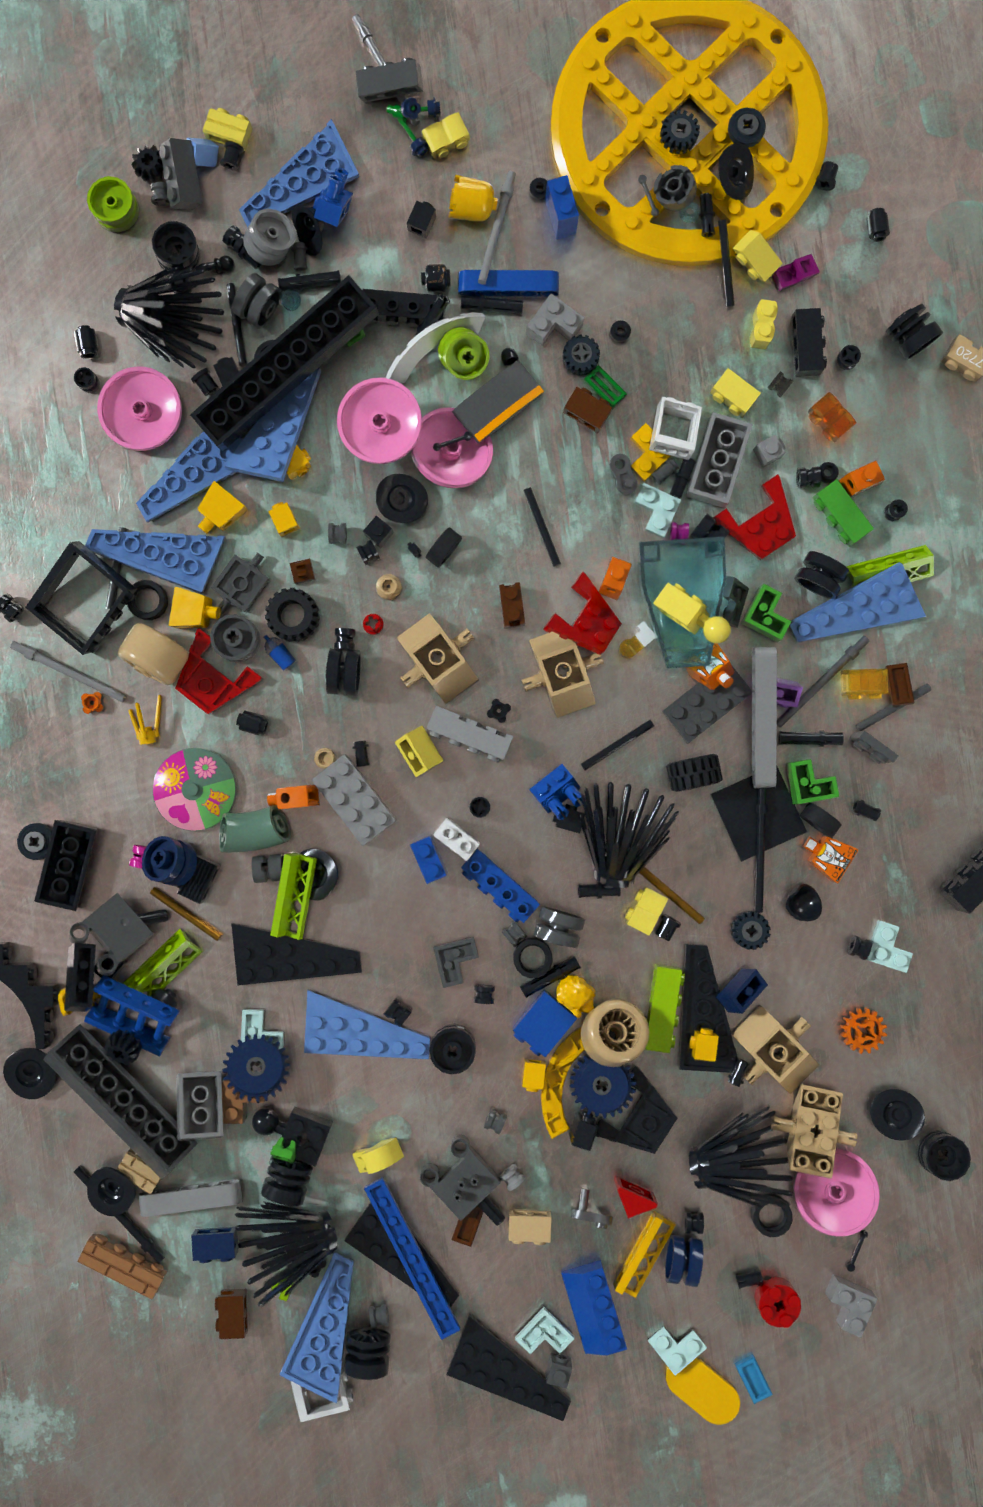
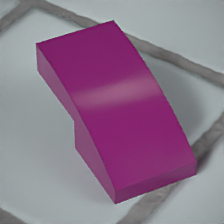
M812 254L795 259L790 264L779 267L772 274L778 290L782 291L819 274L820 271Z

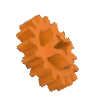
M867 1007L864 1008L863 1012L860 1008H856L855 1014L849 1011L850 1017H843L846 1024L840 1025L845 1030L840 1033L842 1037H846L843 1042L846 1045L851 1044L850 1049L853 1051L857 1048V1052L860 1054L863 1053L864 1049L867 1053H871L872 1047L878 1050L877 1044H884L881 1037L887 1036L882 1031V1029L887 1028V1025L881 1023L883 1017H876L877 1012L873 1010L870 1013V1009ZM864 1017V1018H863L862 1020H860V1021H855V1020H857L858 1018ZM857 1026L865 1028L870 1034L862 1033Z

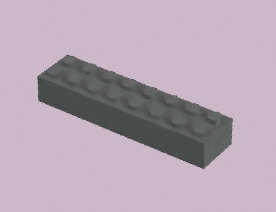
M79 1024L53 1047L43 1060L163 1179L198 1143L195 1140L178 1141L177 1121L117 1061H112L111 1057L106 1056L107 1051Z

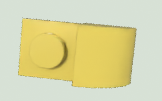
M397 1138L382 1140L371 1148L357 1150L352 1154L359 1173L368 1172V1174L383 1170L404 1157Z

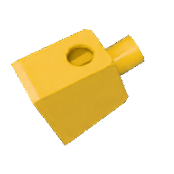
M213 481L198 507V511L205 516L198 527L206 534L210 532L214 525L224 531L248 509L223 487Z
M175 587L169 626L177 629L207 628L210 619L218 620L220 618L221 609L220 607L212 606L213 601L209 597Z

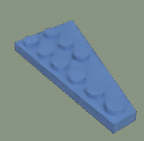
M332 119L320 133L318 132L313 136V140L306 147H302L280 169V172L274 178L266 182L267 185L259 193L256 192L239 209L247 228L254 215L260 210L274 209L285 214L293 210L295 206L303 205L319 197L322 189L325 190L328 187L329 178L331 175H335L336 168H342L348 172L346 183L359 177V173Z
M317 368L255 423L224 464L226 470L284 482L321 375L320 368Z
M204 431L199 437H196L175 460L176 462L162 474L163 476L158 482L152 485L136 503L146 522L156 519L209 489L213 481L220 483L236 474L237 472L226 470L224 464L243 441L242 437L240 436L224 451L220 450Z
M92 529L85 546L94 554L203 594L225 541V536H195L157 532L140 533L138 531L118 532L117 530Z
M899 562L839 594L835 599H830L791 620L789 627L795 639L801 642L926 617L903 564Z
M307 990L304 1053L429 1059V1036L408 1028L399 1027L391 1021L383 1020L368 1012L347 1004L345 1005L327 996H322L312 990Z
M338 1253L333 1254L279 1374L336 1404L339 1395L354 1261Z

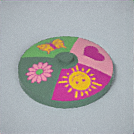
M188 748L172 754L160 765L153 781V798L160 814L173 826L188 831L205 830L219 824L223 813H230L237 795L236 778L229 764L218 754L206 749Z

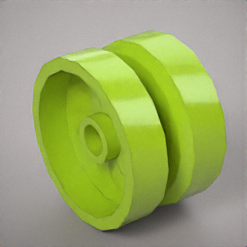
M107 176L98 179L91 185L87 194V204L91 213L104 229L119 233L128 230L135 224L139 216V205L131 189L123 180Z
M465 327L453 328L446 332L438 346V357L442 365L459 379L469 380L481 375L490 359L489 348L486 342L471 329Z

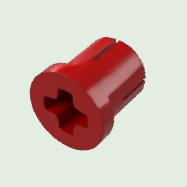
M370 614L364 618L363 628L368 634L376 635L382 631L384 622L379 615ZM370 619L378 621L374 629L371 626H367L370 623Z

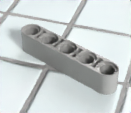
M239 1179L157 1189L151 1195L146 1191L138 1194L142 1217L231 1206L243 1202Z

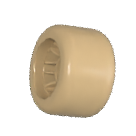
M137 623L131 628L118 650V656L136 671L167 686L176 680L189 657L188 652L178 643L142 623Z
M619 999L608 1000L588 1013L581 1027V1040L585 1051L595 1062L607 1067H619L635 1060L645 1050L649 1040V1026L644 1014L634 1004ZM609 1030L615 1033V1040L610 1037Z

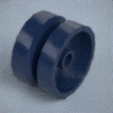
M166 836L154 838L147 845L142 857V869L148 879L176 887L184 885L191 879L197 865L196 852L189 843Z
M671 1235L667 1246L665 1262L666 1282L679 1284L683 1277L685 1286L698 1287L703 1266L702 1239L691 1237L685 1243L683 1236Z

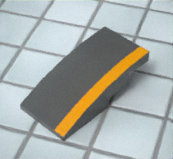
M517 360L465 399L452 413L466 430L471 432L472 437L479 444L506 425L511 418L522 412L527 405L542 396L544 390L520 361Z

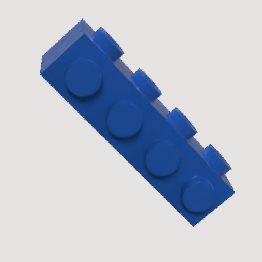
M478 848L461 866L464 870L462 874L469 881L474 879L479 883L477 888L485 895L490 893L494 897L493 902L501 909L505 906L510 911L508 915L517 923L519 920L524 923L540 905L535 898Z

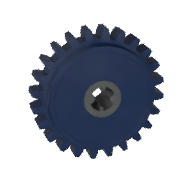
M254 1034L251 1040L248 1036H245V1042H242L240 1039L237 1040L239 1046L232 1045L233 1052L226 1053L229 1060H223V1064L227 1068L222 1069V1072L228 1075L224 1077V1081H230L227 1085L228 1089L234 1087L235 1089L232 1093L234 1096L240 1093V1100H243L246 1096L249 1103H251L252 1098H255L257 1103L260 1102L262 1097H264L265 1101H268V1095L271 1094L273 1097H276L274 1091H282L281 1083L287 1084L284 1076H290V1072L286 1071V1069L291 1068L290 1063H285V1061L289 1060V1056H283L286 1049H279V1041L273 1044V1037H270L267 1041L264 1034L261 1036V1039H258L256 1034ZM253 1065H255V1066L261 1065V1066H260L261 1071H260V1072H258L257 1070L254 1071L253 1068H252V1066H253Z
M584 1055L585 1062L579 1060L577 1062L579 1068H573L576 1075L570 1076V1079L574 1080L570 1087L575 1088L571 1095H577L578 1097L575 1103L581 1102L580 1109L583 1110L586 1107L588 1115L592 1111L595 1112L596 1118L600 1113L603 1114V1118H606L608 1113L615 1117L616 1110L621 1114L623 1112L622 1106L625 1108L629 1107L627 1100L633 1101L630 1093L634 1094L636 1092V1089L632 1088V1086L636 1085L637 1081L631 1080L635 1076V1072L629 1073L628 1071L631 1065L607 1067ZM600 1080L602 1082H607V1088H605L604 1086H599Z

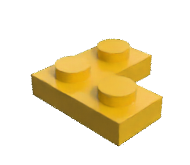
M647 423L630 438L644 452L631 465V469L643 482L671 457L670 455L649 450L653 429Z

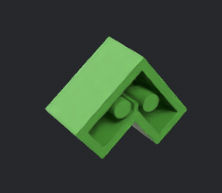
M762 584L758 588L741 624L775 642L781 641L791 623L790 620L773 612L782 593L766 584Z
M811 759L785 763L793 804L839 797L836 776L815 779Z

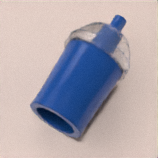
M267 634L264 636L266 640L264 645L266 654L283 671L296 661L282 640L276 637L269 638Z

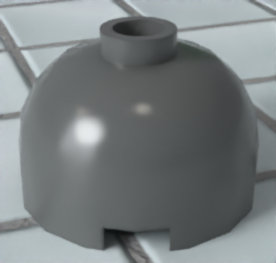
M673 165L663 175L662 173L658 175L653 190L656 199L665 209L681 211L693 202L697 192V184L694 175L688 167Z

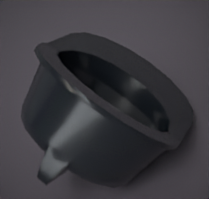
M297 205L292 210V221L299 242H304L305 246L308 247L307 254L316 256L322 249V232L325 222L314 218L316 210L313 209V206L308 208L304 205Z

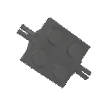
M258 552L251 562L242 560L237 555H234L211 588L219 593L223 599L218 606L222 614H224L230 604L237 606L246 613L270 580L257 568L264 558Z

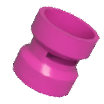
M133 845L132 851L134 854L130 859L129 866L142 869V857L147 846Z

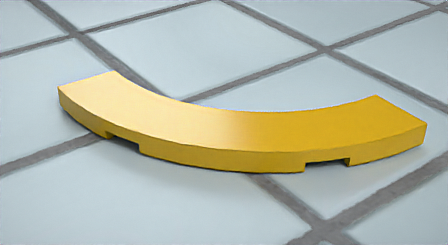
M582 1026L574 1030L561 1042L553 1053L545 1071L544 1087L541 1090V1104L544 1121L551 1139L570 1129L563 1111L562 1091L570 1066L585 1051L581 1040Z

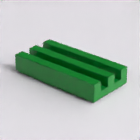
M599 365L583 380L600 398L610 403L612 410L627 396V393ZM597 372L620 394L619 397L596 375ZM591 378L614 400L613 402L595 385Z

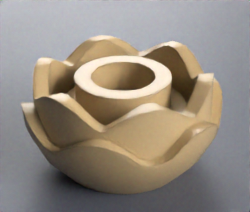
M392 574L381 576L376 583L378 595L387 600L395 599L402 591L400 579Z

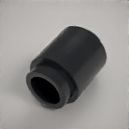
M874 208L868 212L866 218L870 239L880 242L885 240L890 234L888 214L884 208Z
M88 325L77 327V330L74 331L77 352L80 353V357H96L98 344L95 330Z
M244 710L243 714L239 713L236 725L239 726L240 731L264 735L269 719L264 718V715Z

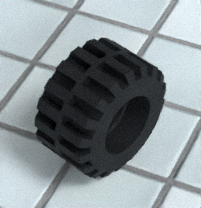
M284 588L281 589L282 592L274 593L273 599L270 598L268 600L269 605L265 608V611H267L265 619L268 622V627L275 635L288 642H300L301 639L306 640L307 636L312 635L314 629L319 625L320 615L316 602L308 593L301 589L290 588L287 590ZM289 604H299L304 609L302 622L294 627L284 625L281 620L283 609Z
M716 754L676 761L666 766L671 790L675 792L708 786L723 780L719 758Z

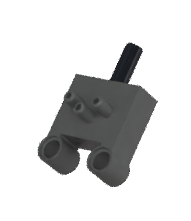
M457 1135L452 1140L451 1152L455 1157L461 1159L441 1178L439 1177V1168L435 1164H426L421 1170L420 1181L424 1186L430 1187L460 1221L478 1205L491 1221L498 1226L504 1221L505 1216L487 1196L501 1183V1179L471 1147L469 1139L465 1135ZM463 1142L466 1148L463 1151H459L455 1148V1144ZM432 1171L436 1177L430 1180L424 1176V1173Z

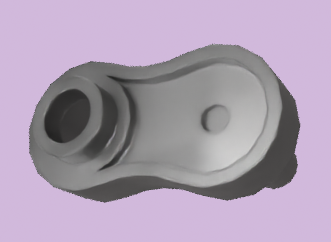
M625 454L614 455L610 459L609 467L615 476L616 487L622 494H631L637 488V479L631 471L630 460ZM616 461L623 463L622 468H616Z
M581 1189L578 1210L572 1209L571 1218L595 1222V1227L607 1229L608 1225L612 1226V1216L587 1212L590 1190Z

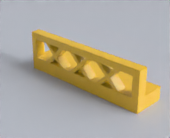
M653 1211L613 1283L616 1292L620 1294L626 1292L636 1298L675 1228V1222ZM662 1222L669 1225L666 1232L657 1234ZM656 1239L658 1247L655 1251L647 1253L652 1240ZM646 1258L648 1263L646 1268L637 1271L636 1269L641 1260ZM636 1276L638 1283L634 1290H632L627 1285L631 1278Z

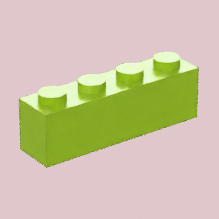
M655 964L647 1015L649 1040L645 1050L670 1053L671 1048L675 1046L676 1037L673 1035L674 1027L677 1028L679 1015H676L677 1006L680 1007L682 1000L679 989L680 986L684 985L685 974L678 967Z

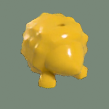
M568 975L557 986L556 1000L569 1009L576 1017L580 1018L582 1016L581 1012L588 1014L595 1008L593 1001L596 991L584 978L578 975Z

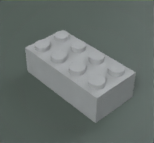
M715 412L711 414L685 497L726 508L732 495L753 424Z
M346 754L312 779L313 783L362 846L366 845L397 821L389 808Z

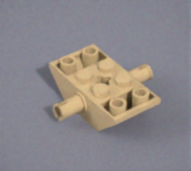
M429 613L397 637L403 648L415 662V667L400 677L405 682L404 684L407 688L420 678L426 677L443 702L447 704L479 680L460 654V649L475 639L467 628L455 638L449 639ZM435 653L437 655H443L441 657V662L438 663L437 661H432L434 659L433 655Z
M555 632L529 640L540 671H538L539 674L521 679L523 685L531 682V684L524 686L526 692L542 685L546 687L557 718L596 704L587 669L604 664L603 658L594 661V659L600 658L602 655L595 653L582 658L575 641L568 638L566 640L562 639ZM560 666H562L563 669H568V672H566L565 677H563L562 674H558Z
M760 1005L731 1034L756 1059V1063L745 1073L744 1078L753 1085L764 1072H769L791 1094L819 1066L818 1062L798 1043V1039L811 1025L801 1017L789 1030L785 1029ZM776 1048H779L780 1051L778 1055L774 1053Z
M801 1085L792 1108L791 1120L773 1116L772 1122L780 1125L771 1124V1129L789 1133L787 1145L789 1170L832 1179L836 1144L856 1146L857 1141L848 1138L857 1139V1133L839 1130L843 1093ZM811 1128H815L816 1135L811 1132Z

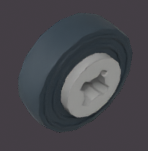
M41 823L25 826L17 838V846L21 854L31 860L44 859L52 829Z

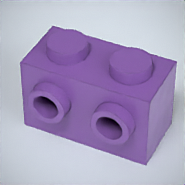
M777 678V705L785 708L790 706L798 707L803 687L796 681Z

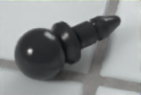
M222 256L219 259L214 258V262L202 263L196 266L195 270L205 269V272L216 270L217 273L221 271L228 273L233 270L234 261L229 256Z

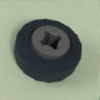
M746 107L739 109L729 120V138L734 144L741 143L748 148L755 146L765 134V119L754 108Z

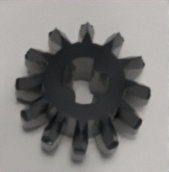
M146 144L144 150L137 147L139 154H132L134 161L131 164L133 169H135L136 176L141 177L145 182L150 178L151 182L154 183L155 177L162 180L160 173H163V163L157 147L153 145L149 149Z
M119 1029L107 1038L104 1050L107 1051L106 1056L111 1057L112 1061H117L119 1065L123 1063L128 1066L139 1057L142 1049L140 1039L135 1038V1034H130L128 1030L123 1032Z

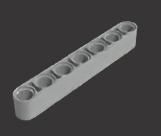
M757 647L752 650V782L754 788L776 787L777 651L776 647Z

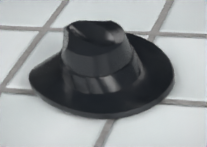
M735 143L725 148L718 164L721 185L725 193L734 200L746 198L750 194L754 182L752 154L749 148L741 143Z
M392 474L382 479L378 484L375 502L380 513L388 520L397 523H409L419 519L426 511L428 494L424 486L414 477L406 474Z
M304 850L300 854L317 858L310 900H323L336 886L338 880L337 865L330 855L321 850ZM302 860L301 868L305 873L308 871L309 862ZM302 880L298 882L297 886L300 893L304 892L305 889Z
M23 1048L15 1051L6 1059L3 1067L4 1078L9 1088L15 1094L25 1099H39L51 1091L55 1083L56 1072L43 1060L47 1055L46 1053L36 1048Z
M890 1089L881 1092L872 1101L870 1108L871 1120L876 1129L884 1136L902 1141L912 1139L921 1132L925 1122V1114L922 1105L912 1094L899 1089Z
M111 1167L97 1169L89 1179L87 1186L89 1202L95 1210L106 1216L123 1214L132 1205L136 1194L132 1180L124 1173Z

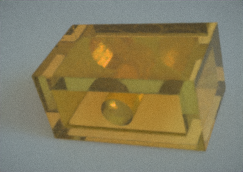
M887 669L841 671V696H848V700L861 699V695H869V699H881V695L888 694Z

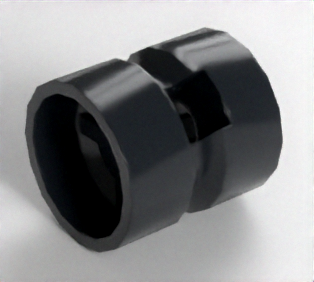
M707 513L691 533V536L699 542L704 541V546L714 552L730 531L722 524L717 525L716 520Z

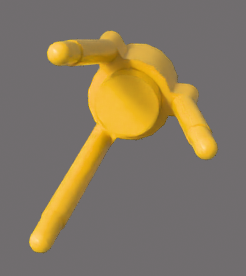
M158 695L154 730H152V726H144L139 703H135L140 728L132 709L128 711L140 745L155 743L156 737H160L161 695Z

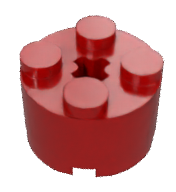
M775 1276L766 1281L763 1280V1284H760V1287L757 1286L754 1298L762 1318L771 1326L789 1328L797 1320L801 1311V1300L790 1282L782 1277Z

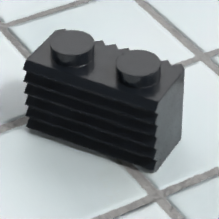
M197 855V865L193 876L184 885L177 887L179 888L177 894L198 904L203 903L221 865Z
M582 1110L581 1113H575V1120L571 1125L572 1128L569 1133L572 1146L591 1151L598 1125L592 1113L588 1115L587 1111Z

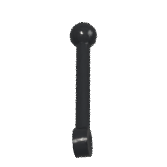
M465 432L461 437L441 444L435 443L433 449L439 451L442 447L462 440L470 441L472 434L471 432Z
M865 1230L860 1232V1239L853 1257L846 1264L849 1272L855 1270L854 1263L864 1239L868 1237V1232Z

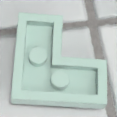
M643 483L635 503L653 511L645 530L664 539L681 499Z
M880 920L877 921L871 939L872 948L866 960L907 973L913 953L893 947L900 927Z
M242 1010V1042L246 1041L245 1036H248L251 1040L254 1034H256L257 1038L261 1039V1036L264 1034L267 1041L270 1037H273V1044L279 1041V1049L283 1048L284 1031L263 1030L264 1010Z
M545 1307L515 1336V1340L529 1354L544 1340L561 1353L575 1339L574 1335Z
M663 1326L648 1339V1342L675 1376L707 1349V1346L694 1330L677 1343Z

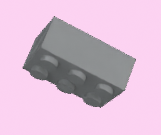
M221 1071L178 1074L176 1076L178 1141L223 1137Z

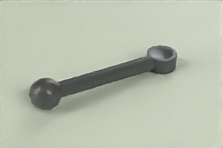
M640 175L638 182L644 188L652 209L651 214L652 216H657L659 210L655 207L647 187V177Z

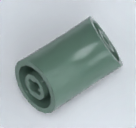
M276 805L251 812L223 813L219 831V847L221 852L261 850L283 844L291 838L287 817Z

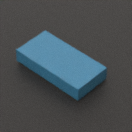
M753 1354L734 1363L754 1404L773 1395Z

